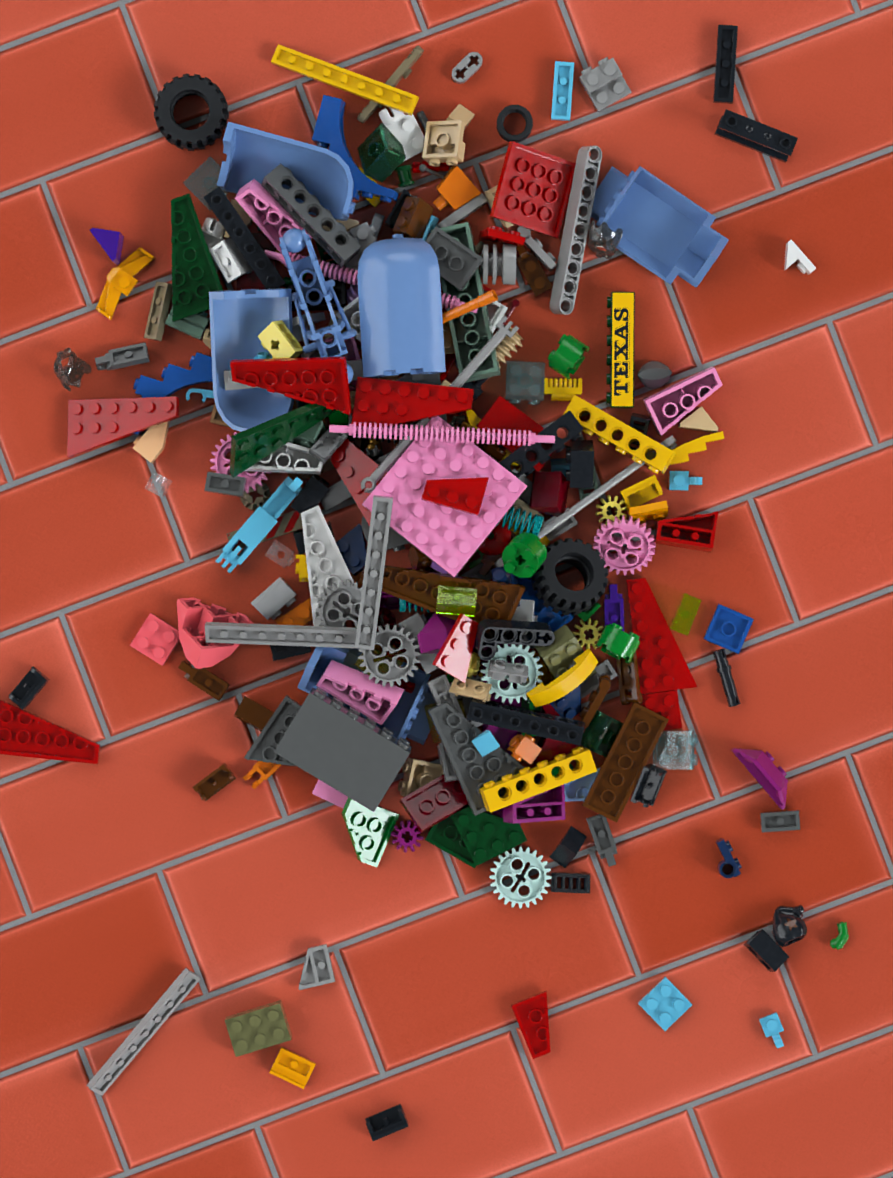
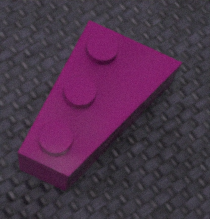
M564 784L504 807L503 822L514 824L565 820Z

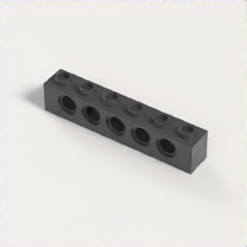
M280 163L264 177L261 185L341 268L358 254L361 248L359 241L346 231L342 223H338L333 218L332 213L320 204L315 195H311L306 190L305 185L301 181L295 179L289 168L284 167ZM286 184L290 187V189H285L282 187V185ZM295 198H300L303 203H298ZM308 212L315 213L317 217L310 216ZM322 226L329 227L330 231L324 230ZM335 240H341L343 245L337 244Z

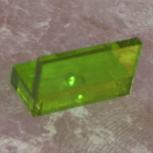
M438 585L436 613L460 615L461 613L466 616L475 617L477 589Z
M683 593L670 629L688 636L702 600Z

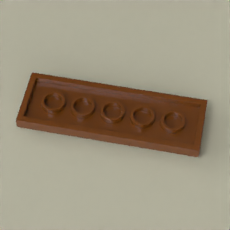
M634 702L582 805L617 823L669 719Z

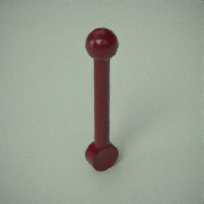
M515 299L512 301V307L506 315V322L508 321L515 307L519 306V300Z

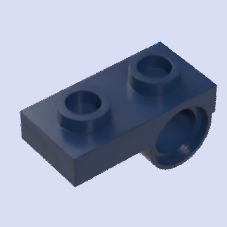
M723 838L715 841L724 858L718 864L719 873L725 878L740 875L739 869L742 867L737 858L733 859L730 853L733 849L729 841L725 842ZM725 864L732 865V871L728 874L722 871Z

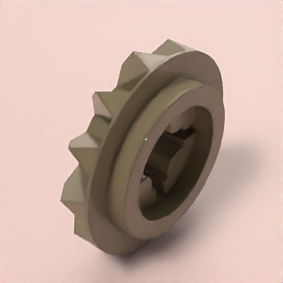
M261 481L262 487L258 484L255 485L257 486V492L263 495V497H257L254 503L253 497L244 490V495L240 497V500L245 507L256 510L259 506L262 507L270 498V489L266 483ZM252 487L249 488V493L254 492Z

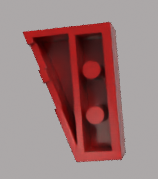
M719 511L659 520L656 525L654 542L661 545L711 552L714 546Z

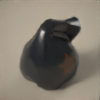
M802 905L795 907L779 906L775 910L773 937L780 946L786 947L806 936L807 926L801 919L804 911Z

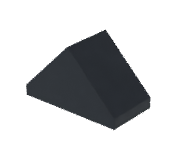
M571 826L549 857L566 868L577 855L587 836Z

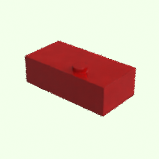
M501 396L497 398L477 425L480 431H482V428H485V432H487V428H490V432H492V429H495V433H497L498 429H501V433H503V429H506V433H508V429H511V433H513V430H516V434H518V430H521V434H523V430H526V434H528V431L531 430V432L537 435L544 430L542 426ZM500 441V445L508 449L510 453H513L523 445V442H521L520 446H517V442L515 445H512V441H510V445H507V441H505V445H502V441ZM541 443L543 449H550V443ZM528 451L526 453L527 460L534 461L535 454ZM537 463L533 466L536 469L534 471L539 472L544 464Z

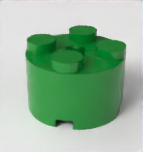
M564 334L558 342L560 344L556 351L553 350L548 356V363L550 368L565 378L570 379V373L574 375L585 359L583 356L584 351L588 353L590 347L569 334L567 336Z
M528 532L515 536L502 553L504 570L521 578H530L535 574L547 557V549L539 541L540 538Z
M615 623L606 625L596 647L602 646V652L618 660L622 657L626 659L625 663H630L640 644V636L632 632L626 633L622 631L623 627Z

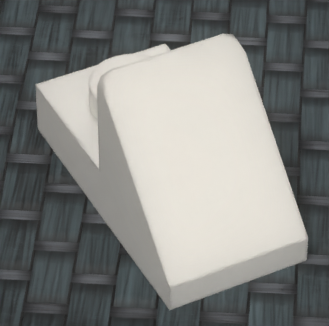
M792 240L786 244L784 271L795 261L798 263V269L803 274L807 273L809 275L816 269L813 263Z

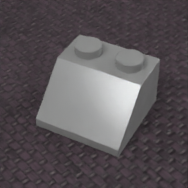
M279 577L254 599L251 604L267 620L270 618L274 620L282 613L280 609L283 606L289 607L296 601L294 597L297 594L282 577Z

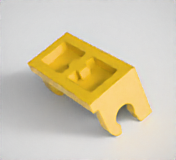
M653 475L619 493L629 511L631 507L642 505L662 495L663 491L656 476Z

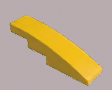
M723 431L702 436L673 449L672 451L676 455L670 465L688 462V454L706 451L707 442L724 439Z

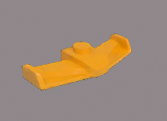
M139 247L116 268H112L107 275V281L96 310L112 320L121 293L127 297L139 282L134 276L154 260L155 257Z

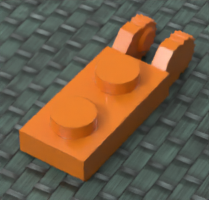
M258 761L243 779L245 781L249 780L257 771L261 777L251 786L255 789L264 780H267L281 764Z

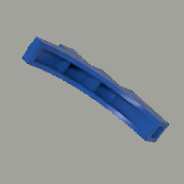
M323 95L312 140L317 143L316 146L326 148L338 154L349 166L354 181L352 201L353 199L359 200L361 194L362 197L372 199L373 196L379 197L380 201L391 203V200L397 202L399 194L395 190L380 186L370 180L353 161L344 136L343 117L346 103L342 99Z
M196 352L195 356L192 355L189 367H192L191 370L168 364V367H164L161 378H164L163 382L140 375V379L136 378L133 389L142 398L169 397L178 390L191 385L213 383L212 357ZM142 431L135 432L134 434L140 435Z

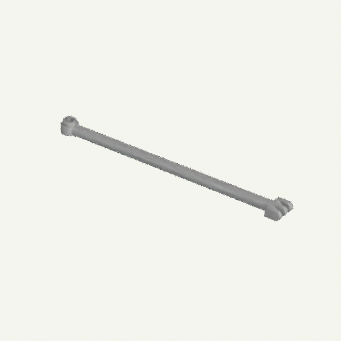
M504 316L496 324L499 330L450 384V387L461 388L506 336L511 339L519 327L515 326L510 331L509 328L513 322L510 321L506 326L503 325L507 320V317ZM432 418L421 419L415 425H418V429H420L421 425L424 428ZM407 436V440L403 438L371 476L362 480V490L365 488L367 481L372 483V487L366 488L365 493H372L376 488V483L405 452L415 437L410 440V436Z
M671 435L660 444L672 450L677 446V440ZM653 450L649 451L646 458L651 460L656 456V452ZM634 462L540 529L538 537L540 539L645 463L642 462L640 465ZM502 557L495 562L496 568L504 566Z

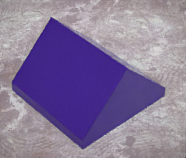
M98 228L90 229L110 259L116 265L120 264L124 236L118 231Z

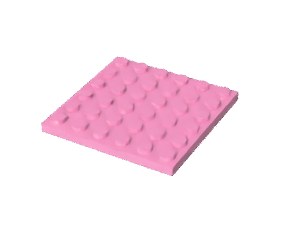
M439 416L432 418L427 423L429 425L428 429L434 426V430H436V426H439V430H441V426H444V430H446V426H449V430L452 427ZM418 437V441L414 439L362 505L372 512L374 495L393 497L390 527L452 577H455L524 492L527 485L478 446L471 443L470 440L469 443H466V439H464V443H461V439H459V443H456V439H454V442H451V438H449L448 442H446V438H443V442H440L441 438H438V442H435V438H433V441H430V437H428V441H425V437H423V441H420V437ZM489 477L478 516L421 500L427 480Z

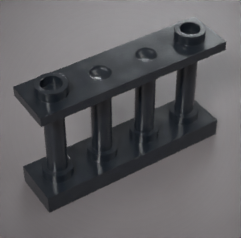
M727 109L721 117L715 132L717 136L785 163L788 156H791L798 139L795 136Z

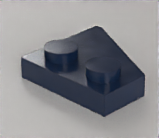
M358 524L336 542L347 568L354 576L363 571L367 553L362 526Z
M580 685L567 695L550 703L560 716L572 719L582 711Z

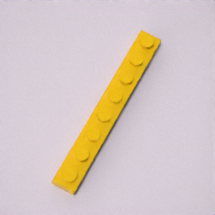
M279 44L271 60V63L411 116L419 100V97Z

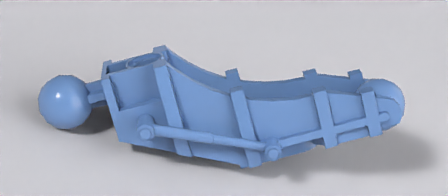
M289 229L284 233L283 237L279 238L281 243L279 245L296 292L291 293V297L295 303L305 344L302 348L303 352L306 354L318 350L320 357H341V355L348 353L344 340L357 336L356 329L351 328L333 289L335 281L333 279L325 281L309 234H306L305 229ZM307 246L310 256L292 262L288 252L298 253ZM311 273L313 279L310 282H305L302 280L303 274ZM317 291L319 298L311 300L308 297L309 293ZM323 297H325L334 324L316 330L307 303L315 306L320 304ZM332 298H334L342 319H336L330 302ZM300 309L305 311L310 326L307 331ZM346 327L347 331L341 333L343 328ZM330 333L334 338L331 342H325L323 336ZM308 339H310V340H312V341L315 340V342L309 344V340H308ZM347 364L348 383L353 380L354 373L352 367Z

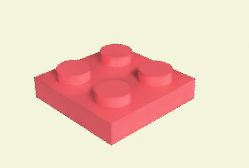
M150 613L130 646L163 666L180 640L179 630Z

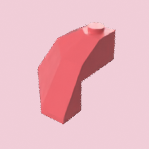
M194 597L177 600L179 639L187 660L198 669L216 665L229 657L240 645L206 643V622L254 623L245 614L239 612L231 614L225 612L226 608L215 604H212L210 607L202 604L200 599Z

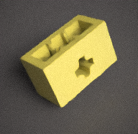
M282 320L271 322L257 336L261 341V345L272 355V359L297 358L303 352V347Z

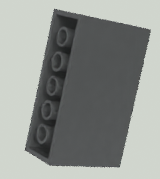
M312 687L274 753L375 812L408 758L412 748L409 746L410 742L402 737L396 738L393 736V732L385 727L381 729L376 726L377 722L373 719L361 717L360 712L352 707L350 709L343 706L344 703L338 698L334 697L331 699L326 696L327 692L323 689Z

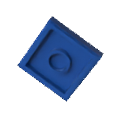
M718 604L703 639L739 654L754 619Z

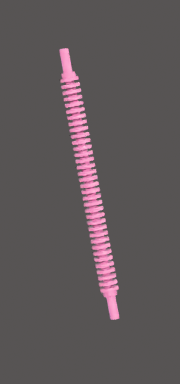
M265 249L264 252L268 258L281 261V264H285V267H287L281 253ZM288 252L292 262L306 257ZM318 259L324 277L327 278L328 276L330 279L333 277V280L338 278V281L343 279L345 283L357 284L358 286V270L355 271L352 268L350 270L349 267L345 269V266L340 268L339 265L335 267L334 263L321 262ZM441 292L442 309L444 305L446 310H451L465 303L461 302L457 296L452 297L450 294L447 296L446 293L442 295ZM478 308L470 312L477 313Z
M357 422L349 425H329V432L349 433L353 438H356V434H358V438H361V434H363V438H366V434H368V438L374 435V439H376L377 435H379V439H382V435H384V439H387V435H389V439H392V436H394V440H397V436H399V440H402V436H405L404 440H407V436H410V440L415 437V441H418V437H420V441H423V437H425V441H428V437H430V441H433V438H435V442H438V438H441L440 442H443V438H446V442L451 438V442H454V439H456V443H459V439H461V443H464V439H466V443H469V439H471V443H474V440H476V444H479V440H482V444L485 443V440H487V444H490V440H492V444H495V441H497V445H500V441H502V445H505V441H507V445H510V441H512V445H515L517 442V446H520L521 442H523V446H526V442H528V446L535 444V442L555 443L554 435H536L531 430L528 431V434H526V430H523V434H521V430H518V434H516V430H513V433H511V429H508V433H506V429H503V433H501V429H498L497 433H495V429H492V432H490V428H487V432H485V428H482V432H480V428H477V432H475V428H472V431H470V427H467V431H464L465 427H462L461 431L457 427L456 431H454V427H451V430H449V426H446V430H444V426H441V430H439V426H436V430H434V426L428 429L429 425H426V429H423V425H421L420 429H418V425H415V429H413V425H410V428H408V424H405V428H403V424H400V428H398V424H395V428H392L393 424L387 427V423H385L384 427H382V423H379V427H377V423H374V427H372V423H369V426H367V422H364V426H362V422H359V426H357Z

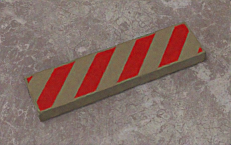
M295 510L280 515L276 519L278 522L261 542L302 529L301 514ZM238 530L228 533V540H230ZM240 540L232 550L234 551L238 545L242 549L247 545Z

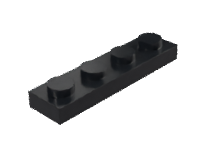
M718 25L713 103H733L738 26Z

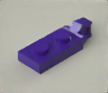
M609 584V594H605L604 628L606 625L615 623L623 627L622 631H624V600L622 594H618L617 584Z

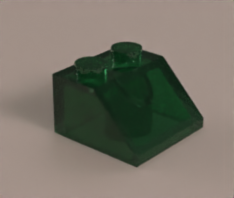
M382 123L357 148L364 174L381 183L406 159L403 145Z
M597 710L583 733L581 745L606 757L623 723Z

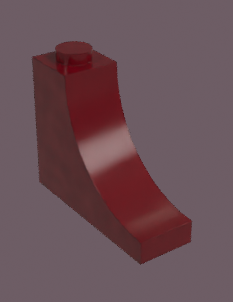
M550 703L542 706L544 713L560 716ZM541 737L537 746L542 748V750L534 760V764L537 766L538 762L544 760L552 761L556 755L567 754L577 745Z

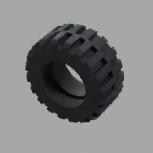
M183 74V77L178 78L176 76L172 78V82H166L163 85L164 89L162 91L159 90L157 94L158 99L154 103V118L162 135L172 145L174 144L180 149H188V151H194V149L198 148L202 150L209 144L210 146L213 145L214 141L217 138L220 139L223 135L222 132L224 129L226 130L227 119H229L228 105L219 87L207 77L202 78L198 74H194V76ZM189 95L200 96L209 106L208 120L203 126L194 130H186L176 123L173 114L176 103Z
M566 538L564 541L561 539L557 540L546 548V560L535 574L531 576V580L535 581L532 584L533 590H537L536 596L539 600L542 599L544 601L543 605L546 608L550 606L555 613L562 611V615H569L571 612L572 615H578L589 610L604 594L605 587L608 585V578H606L608 569L604 568L606 562L604 558L601 559L599 557L600 552L598 550L594 551L591 548V544L587 543L585 545L580 539H576L574 542L572 538ZM568 563L575 566L584 578V589L573 591L562 586L555 574L556 564Z

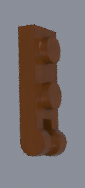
M635 652L630 663H625L626 659L622 657L620 660L616 659L622 705H629L631 702L642 703L637 654ZM628 689H631L632 695L628 694Z
M606 673L600 675L597 690L591 692L588 698L589 704L587 707L584 706L579 714L581 721L586 722L585 727L589 726L610 689L611 678Z

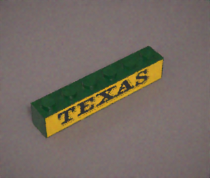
M611 292V297L607 296V308H610V316H607V327H610V335H607V346H610V354L606 356V365L610 366V373L606 374V385H610V392H606V404H610V408L633 409L635 292Z

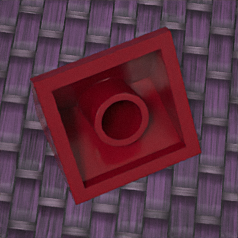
M561 471L533 473L530 509L556 517L566 511L569 482L566 481Z

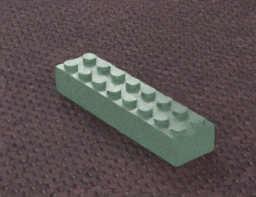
M469 222L440 228L476 253ZM479 267L462 291L440 277L443 293H446L447 296L448 294L452 295V297L457 296L461 302H469L484 294ZM487 305L479 307L477 313L468 312L449 321L459 374L493 337ZM496 348L466 382L501 375Z

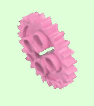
M227 435V441L220 439L222 445H215L218 451L212 452L215 458L210 459V462L215 465L210 467V469L217 471L215 473L229 475L230 466L225 467V465L230 464V459H226V454L231 452L232 438ZM244 471L237 476L246 478L245 491L249 493L250 487L256 491V484L262 487L261 480H268L265 473L271 474V472H255L250 474L248 471Z
M625 515L622 516V520L615 516L614 522L607 519V525L602 523V530L597 529L596 534L598 536H594L595 543H593V549L600 552L599 557L601 559L604 558L606 562L604 568L609 566V572L616 569L617 575L620 573V570L626 575L627 571L630 570L634 574V569L641 572V565L647 567V561H652L651 555H655V549L653 548L656 547V542H654L655 536L650 535L651 528L646 529V523L640 525L639 518L634 522L632 516L629 517V520H626ZM620 533L621 536L616 537L613 534ZM633 537H639L640 540H639V541H634V540H632L631 538H633ZM609 550H616L617 553L612 554V553H610V552H608V551H609ZM634 554L636 557L630 558L627 555Z

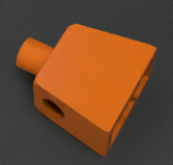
M452 166L435 189L439 192L440 196L432 203L439 211L448 204L455 210L477 197L481 192L458 166Z

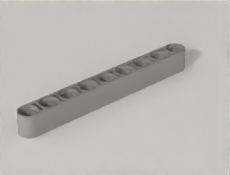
M583 146L577 154L549 307L554 314L568 315L574 309L602 160V151L598 146Z

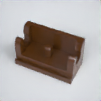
M244 696L234 717L262 732L274 712Z
M224 763L194 785L193 789L199 793L202 800L206 801L235 780L236 777Z

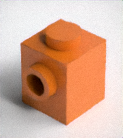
M517 733L510 740L507 750L512 753L511 756L518 762L524 761L532 765L542 748L534 743L535 739L530 735L525 734L523 736Z

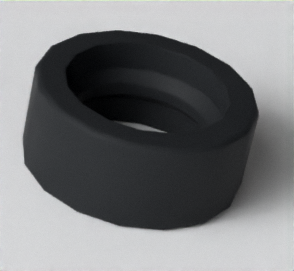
M510 105L499 113L497 130L504 140L519 143L525 140L531 133L533 119L525 107ZM510 113H519L525 118L526 127L518 135H511L504 129L503 121Z

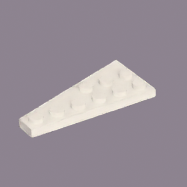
M319 505L301 513L314 626H319L323 622L322 619L316 618L321 615V612L316 611V609L322 607L317 603L319 600L324 601L321 594L328 595L326 588L328 587L333 590V583L339 587L341 580L344 582V585L347 584L348 580H351V585L354 586L355 584ZM342 593L340 600L343 603H348L350 600L349 595ZM333 601V604H334L335 606H338V607L344 609V608H343L342 606H340L337 602ZM357 604L356 610L359 613L360 604ZM350 607L344 609V610H345V613H344V614H345L346 616H347L348 614L353 615V614L350 612V610H351ZM332 609L329 615L333 619H338L339 612Z

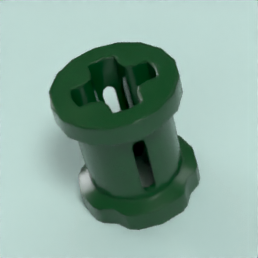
M404 165L394 169L398 174L399 188L415 184L410 171L411 165Z

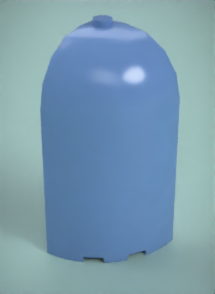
M232 122L227 123L223 137V153L227 155L226 161H222L217 187L220 186L224 191L237 194L241 187L253 179L262 184L264 177L281 163L284 167L291 170L295 179L301 181L311 195H315L318 198L320 204L332 213L335 220L347 221L349 214H353L356 205L355 202H352L354 181L349 166L338 154L312 144ZM282 185L283 188L290 189L288 185ZM295 198L298 203H303L300 198ZM308 212L309 214L316 216L315 213Z
M394 234L391 239L371 243L363 251L359 260L357 274L363 377L380 378L397 376L402 373L413 375L446 372L440 269L433 248L422 238H404V234Z
M242 289L240 291L224 290L209 292L213 395L216 409L222 420L233 430L242 432L292 411L294 399L286 397L284 394L272 393L263 388L225 390L224 370H231V360L254 359L259 352H268L271 355L261 345V341L257 337L271 322L282 320L293 334L291 289Z

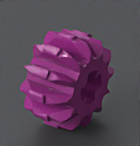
M411 820L407 821V826L404 825L403 821H400L402 828L395 825L394 829L398 833H391V836L398 837L393 839L392 843L399 842L396 847L397 850L403 845L405 853L408 846H410L413 852L415 851L413 844L420 847L421 844L416 840H423L424 837L417 835L420 831L415 830V824L413 827L410 826ZM405 831H409L410 835L413 836L412 839L409 838V841H405V837H402V834L406 833Z

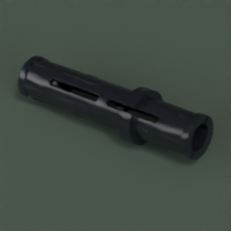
M725 649L713 651L717 664L716 670L721 677L728 706L733 707L741 704L730 670L732 667L728 663Z

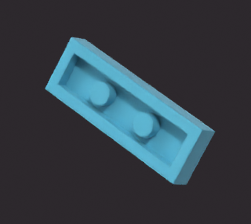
M555 61L551 120L570 121L574 62Z

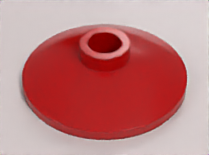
M501 519L499 525L495 526L491 531L494 533V538L490 540L487 536L478 550L486 555L501 554L511 541V530L508 531V524L506 523L502 529L503 520Z

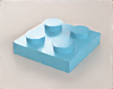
M666 976L638 1002L664 1031L692 1006V1003Z

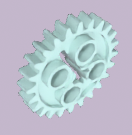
M497 644L495 656L491 660L507 662V656L509 655L511 663H514V659L517 656H523L524 662L522 664L528 666V681L524 684L516 683V689L513 688V682H509L508 687L501 688L499 686L501 680L487 677L490 660L481 662L486 667L480 670L481 673L485 674V676L481 677V680L492 684L489 694L495 692L494 699L501 696V702L503 703L506 698H508L510 704H512L513 699L520 703V697L527 700L526 693L537 686L536 682H542L538 676L543 675V672L538 669L543 667V665L536 663L540 657H533L535 650L528 652L529 645L522 648V645L515 646V644H510L508 646V644H503L504 647L501 648Z
M519 846L518 851L512 848V852L506 851L504 857L498 855L500 861H493L497 867L490 868L495 874L490 875L489 878L495 880L490 885L497 887L493 893H500L498 896L499 900L504 897L505 905L511 901L512 908L518 903L521 909L523 903L529 908V902L532 901L536 905V898L543 900L541 893H548L545 887H550L551 884L546 882V880L552 879V876L546 875L551 869L544 867L548 862H541L542 854L537 857V850L530 853L529 847L523 851L522 846ZM520 859L523 864L521 868L515 869L512 867V861ZM529 862L530 865L524 873L525 880H520L515 891L511 892L512 887L517 881L516 874L520 875L526 863ZM531 869H537L539 875L537 878L532 879L528 876V872ZM504 876H511L513 882L510 885H504L502 878ZM522 885L528 886V894L521 895L518 892L519 888Z

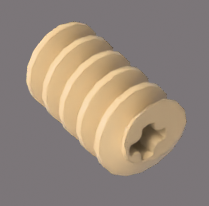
M517 332L511 339L506 336L496 347L498 363L499 361L506 363L504 356L512 357L510 350L517 352L515 345L523 346L520 340L524 339Z

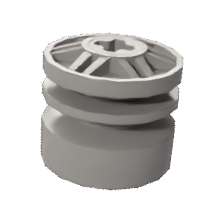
M483 244V250L480 254L484 259L480 264L483 284H488V276H492V285H495L497 276H501L503 285H515L516 245L504 244L502 253H498L496 244H493V253H488V244Z

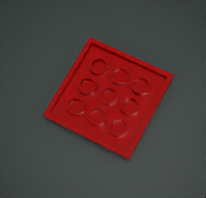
M509 141L490 217L558 238L571 192L576 163L514 141Z

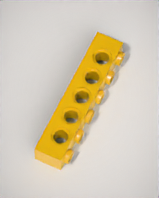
M574 395L564 414L568 411L572 412L583 427L582 431L589 436L597 435L600 437L598 440L603 444L616 446L615 450L623 455L626 453L633 456L631 458L633 461L640 465L642 462L649 465L648 469L656 474L659 472L664 474L676 455L674 451ZM589 413L590 419L586 422L581 421L582 414ZM601 422L607 424L604 431L597 430V426ZM616 432L623 433V438L619 441L613 439ZM633 441L640 443L639 448L636 450L630 449V444ZM649 451H655L656 457L649 460L646 458Z
M583 746L577 747L570 754L562 753L556 755L552 761L544 760L538 762L534 768L525 767L520 769L518 774H507L502 776L500 781L484 783V787L479 788L486 810L494 812L597 772L590 749L583 748ZM572 760H576V767L574 769L569 767ZM557 766L559 772L556 776H552V769ZM540 773L541 780L535 783L534 776ZM522 780L524 785L520 790H517L516 784ZM505 787V795L499 797V789Z

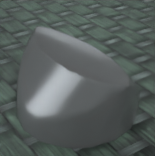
M658 361L647 362L638 372L640 381L649 389L661 388L672 375L671 370Z

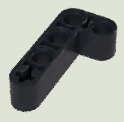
M484 619L478 624L474 647L482 660L488 661L495 656L497 644L549 646L554 642L555 635L550 626L544 622Z

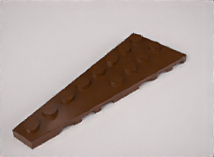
M386 565L382 583V592L453 620H457L461 613L477 623L484 619L512 620L525 590L523 585L462 576L452 577L448 574ZM364 569L359 579V583L362 584L364 577Z

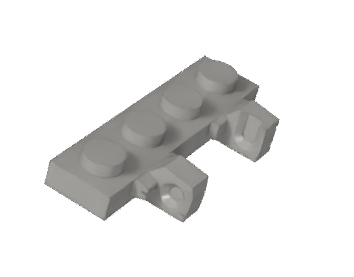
M445 674L427 682L437 706L446 702L464 717L457 701L458 696L449 692L453 682L449 683ZM468 720L475 727L483 725V723Z

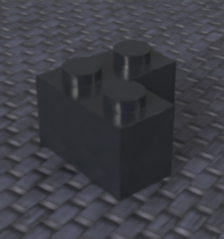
M570 440V445L566 446V463H570V470H566V481H569L570 488H593V440H575L573 442Z

